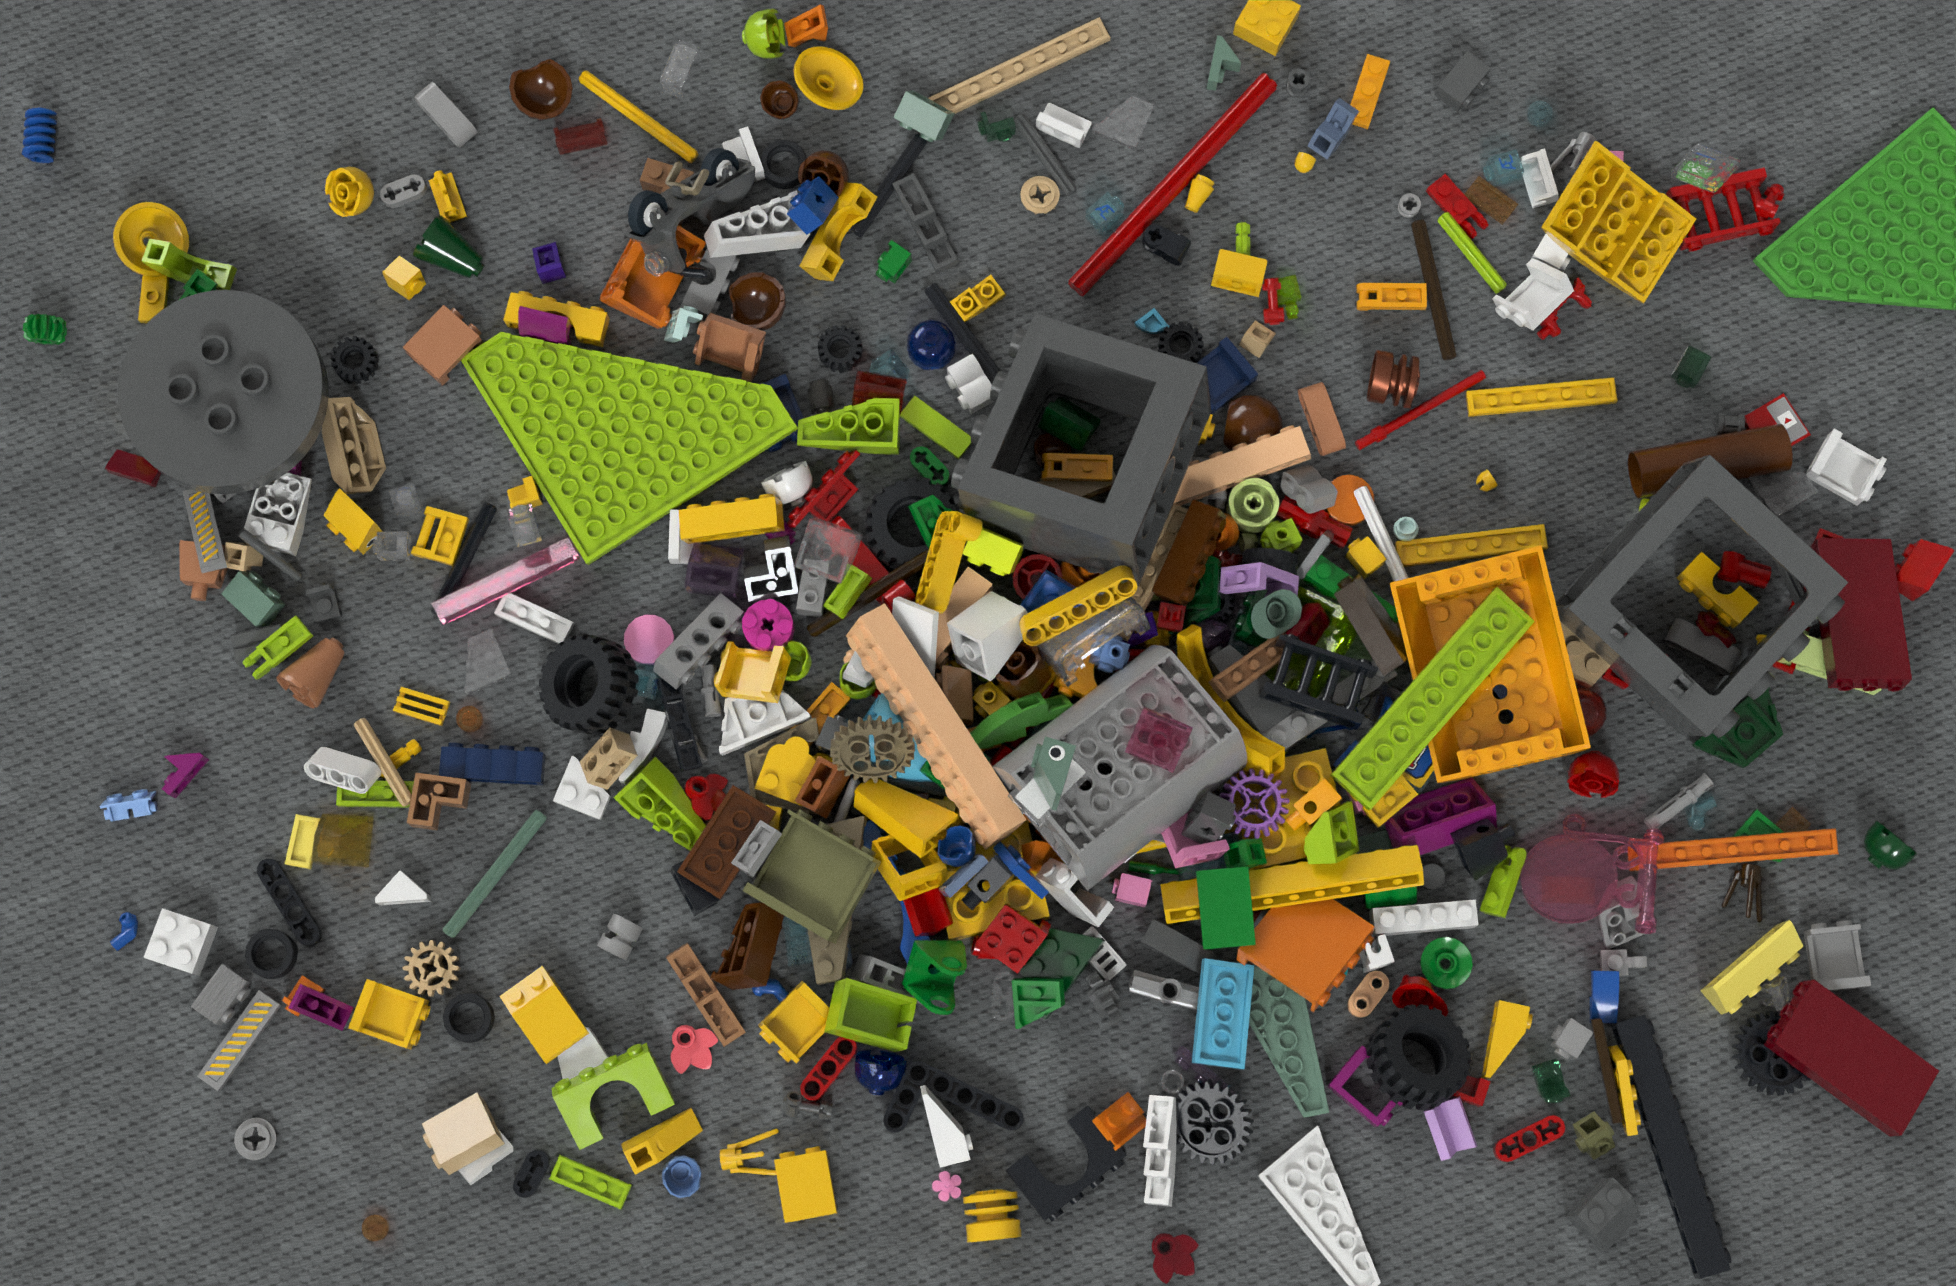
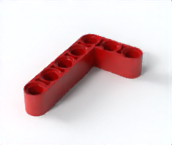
M839 515L819 531L821 536L849 569L854 565L872 577L867 587L889 574ZM901 579L876 600L880 605L885 603L892 613L894 598L902 597L915 602L916 596L911 588Z

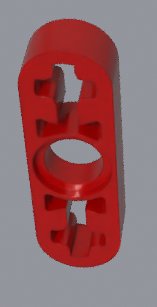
M1547 1116L1498 1140L1493 1148L1494 1155L1502 1162L1513 1161L1560 1138L1565 1132V1123L1558 1116ZM1549 1120L1552 1123H1558L1559 1127L1556 1128L1557 1134L1554 1135L1553 1132H1547L1543 1134L1546 1140L1542 1141V1135L1536 1129V1126L1539 1125L1540 1130H1543L1549 1126ZM1526 1131H1531L1536 1136V1143L1531 1147L1526 1146L1522 1141V1136ZM1516 1136L1517 1143L1523 1151L1519 1153V1148H1515L1510 1151V1157L1506 1154L1501 1155L1502 1144L1505 1143L1506 1146L1516 1143L1512 1139Z

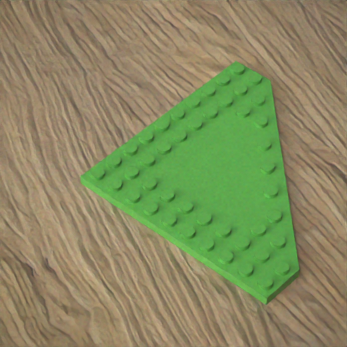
M1931 108L1761 252L1753 262L1786 297L1956 310V130L1934 108Z

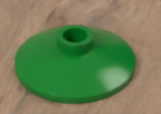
M1441 937L1431 941L1423 950L1420 961L1421 970L1425 978L1432 985L1442 989H1452L1462 985L1470 976L1473 965L1468 948L1461 941L1451 937ZM1442 959L1449 961L1450 965L1447 969L1441 966Z

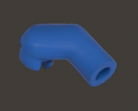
M768 979L766 986L752 988L755 995L773 994L779 1002L789 994L777 979Z

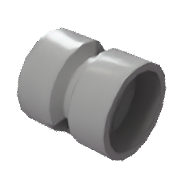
M613 914L607 925L609 931L602 934L597 946L627 961L633 949L631 943L638 940L643 928L619 915Z

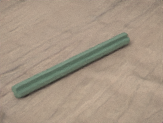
M535 810L445 925L443 928L445 934L451 938L456 937L546 821L547 817L539 810Z

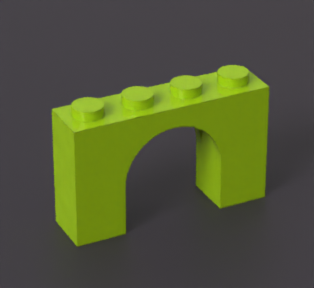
M647 1043L633 1045L627 1049L626 1053L618 1057L616 1055L610 1056L603 1061V1064L594 1068L587 1067L580 1071L578 1076L571 1079L564 1078L558 1081L555 1087H552L553 1099L579 1150L603 1139L602 1129L590 1107V1101L594 1092L607 1082L620 1080L636 1087L651 1116L675 1105L673 1095Z

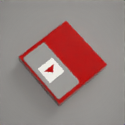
M1784 393L1745 415V427L1747 430L1775 424L1784 425L1788 432L1791 446L1811 435Z

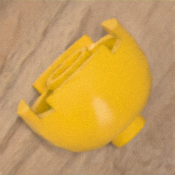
M342 167L331 171L326 179L325 193L330 195L331 200L328 204L337 215L342 217L355 216L363 213L370 207L374 198V188L370 177L364 171L355 167Z

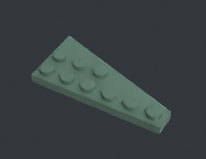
M1258 966L1254 967L1249 1018L1250 1026L1302 1116L1306 1118L1329 1113L1306 999Z

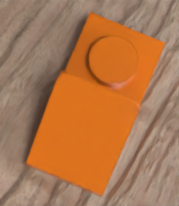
M820 4L784 23L788 46L795 48L812 38L823 42L826 41L828 25L824 5Z

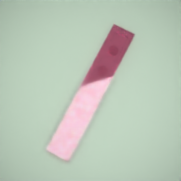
M567 537L431 604L443 626L580 558Z

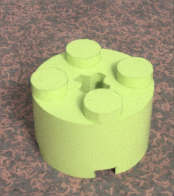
M1249 478L1240 482L1232 489L1226 511L1238 524L1239 531L1253 534L1263 532L1266 529L1265 527L1274 521L1279 509V498L1269 482L1260 478ZM1251 502L1255 503V510L1250 509Z

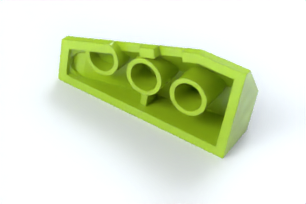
M873 398L866 400L864 403L845 406L840 410L829 413L824 412L798 420L797 446L842 451L857 450L860 453L899 455L900 399Z
M656 757L645 765L613 797L633 817L638 820L644 817L654 823L652 828L660 832L661 829L669 832L673 835V840L689 851H691L706 827L701 817L692 809L691 801L675 776Z

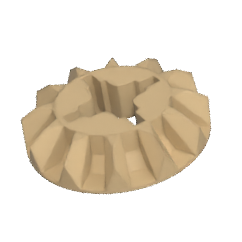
M1035 176L1024 183L1020 196L1026 210H1030L1036 215L1038 213L1047 214L1052 209H1055L1060 193L1058 186L1053 180L1045 176ZM1037 187L1042 194H1047L1044 196L1043 204L1038 198H1033L1036 196Z

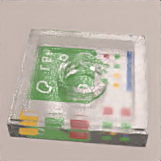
M1696 144L1671 170V177L1715 193L1740 167V159Z

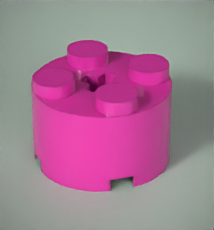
M773 599L758 601L747 609L742 618L743 633L748 644L754 650L773 652L774 646L785 647L787 642L793 639L794 622L789 610L778 601ZM767 623L773 627V630L770 632L764 627Z

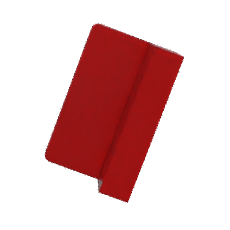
M939 887L903 900L915 937L933 936L953 924L945 896L939 891Z

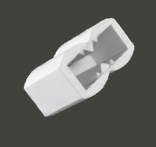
M973 354L947 367L948 375L945 376L949 387L952 390L956 388L960 394L957 399L963 410L968 409L973 414L995 402L990 399L992 384Z

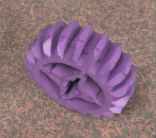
M1252 768L1249 769V777H1246L1244 771L1239 772L1240 781L1235 776H1232L1230 781L1234 786L1226 783L1223 788L1229 794L1221 793L1220 797L1233 803L1234 794L1238 790L1241 794L1240 797L1244 801V807L1238 813L1234 810L1233 815L1236 816L1234 823L1238 826L1235 829V833L1239 834L1241 829H1245L1244 837L1248 838L1250 832L1254 831L1255 839H1259L1260 830L1267 837L1270 835L1268 827L1275 832L1279 829L1275 821L1280 824L1285 822L1284 817L1279 814L1285 815L1289 813V809L1282 807V805L1289 804L1290 800L1288 798H1281V796L1287 793V789H1277L1282 783L1281 780H1277L1274 784L1271 782L1274 774H1270L1266 779L1263 778L1264 770H1260L1259 775L1255 776V771ZM1258 784L1266 789L1255 793L1244 785ZM1271 794L1275 801V811L1272 817L1267 813L1268 810L1264 803ZM1264 796L1258 804L1259 809L1254 807V809L1250 808L1245 811L1251 802L1250 798H1253L1254 801L1255 798L1259 799ZM1253 814L1259 819H1263L1264 822L1252 824L1244 821L1243 818Z

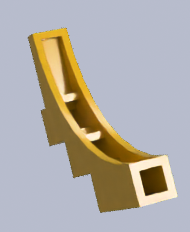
M1192 624L1179 632L1176 640L1177 658L1240 731L1247 752V764L1242 770L1249 772V769L1253 768L1255 775H1259V771L1264 770L1263 778L1266 779L1270 774L1276 776L1285 770V747L1267 739L1254 730L1237 714L1228 701L1223 702L1208 683L1214 677L1207 663L1203 648L1201 627Z

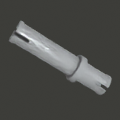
M1702 774L1690 785L1683 786L1676 796L1644 818V823L1652 832H1655L1685 807L1695 804L1702 794L1714 787V783L1706 774Z

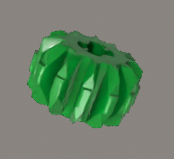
M31 314L25 317L23 337L29 342L43 345H59L65 342V336H67L66 321L61 317L47 314Z

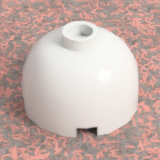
M806 461L794 464V469L792 467L785 468L764 479L761 484L766 494H773L782 501V504L791 503V506L805 501L804 495L810 491L813 481Z

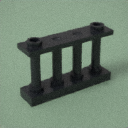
M1281 634L1275 646L1283 648L1274 680L1266 681L1259 697L1357 730L1364 718V714L1358 713L1357 705L1366 677L1372 679L1379 667L1373 666L1372 662L1365 659L1355 660L1299 641L1300 639L1295 635ZM1293 652L1307 657L1299 687L1295 691L1285 688L1283 684ZM1317 660L1332 665L1323 696L1319 699L1309 696L1310 694L1308 693ZM1341 669L1356 673L1347 706L1344 707L1335 705L1332 701Z

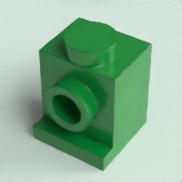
M891 240L888 243L889 251H884L877 261L879 265L875 274L885 282L890 280L895 284L912 262V256L910 252Z
M1262 838L1244 839L1229 844L1230 849L1224 854L1227 868L1248 866L1249 869L1267 864Z

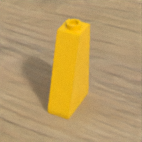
M871 778L866 783H860L855 789L853 807L920 858L938 846V840H943L946 837L948 828L957 826L959 815L954 811L878 779L877 783H874Z

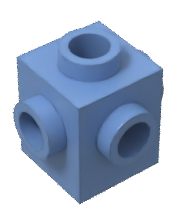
M1114 634L1096 638L1091 647L1089 663L1097 665L1099 670L1112 673L1113 670L1123 669V666L1129 660L1130 653L1128 649L1130 644L1122 642L1123 638Z

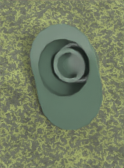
M1281 589L1259 600L1252 610L1251 622L1254 630L1262 638L1267 639L1277 637L1298 623L1301 617V602L1297 595L1290 590Z

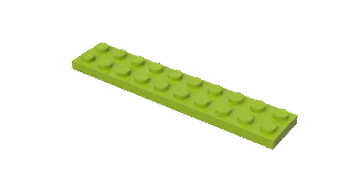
M1495 587L1330 776L1367 810H1371L1535 621L1503 591Z

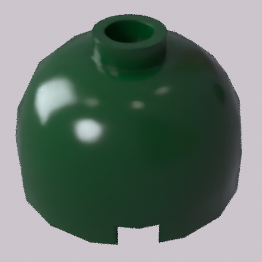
M1877 820L1865 834L1864 848L1870 855L1867 860L1878 869L1882 865L1888 869H1900L1905 867L1918 854Z

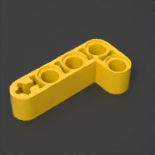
M944 511L940 514L916 593L915 603L935 610L939 614L946 610L966 541H975L981 534L982 521L980 519L958 511Z

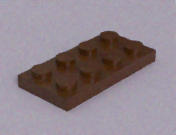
M732 785L677 873L722 900L740 872L731 862L758 822L761 820L770 825L777 812Z

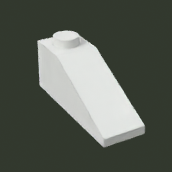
M920 1086L939 1166L944 1167L970 1160L968 1151L973 1150L970 1134L964 1135L963 1128L927 1086Z

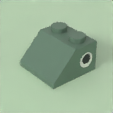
M1045 736L1043 745L1037 743L1031 767L1035 768L1033 778L1050 808L1057 811L1076 745Z

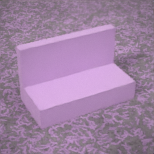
M1460 1097L1448 1099L1438 1107H1428L1424 1111L1441 1161L1451 1159L1457 1151L1477 1146Z

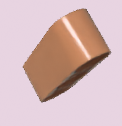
M1320 382L1299 389V400L1319 454L1324 456L1346 449L1345 439L1324 383Z

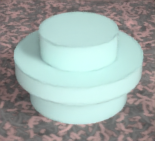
M1410 517L1400 518L1393 527L1394 535L1402 541L1415 539L1419 531L1418 524Z

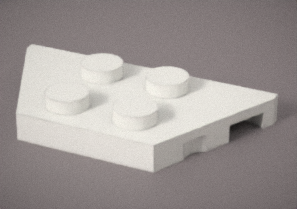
M784 690L781 691L778 703L726 698L724 703L725 717L721 728L723 732L722 743L719 746V752L722 756L806 722L812 719V716Z

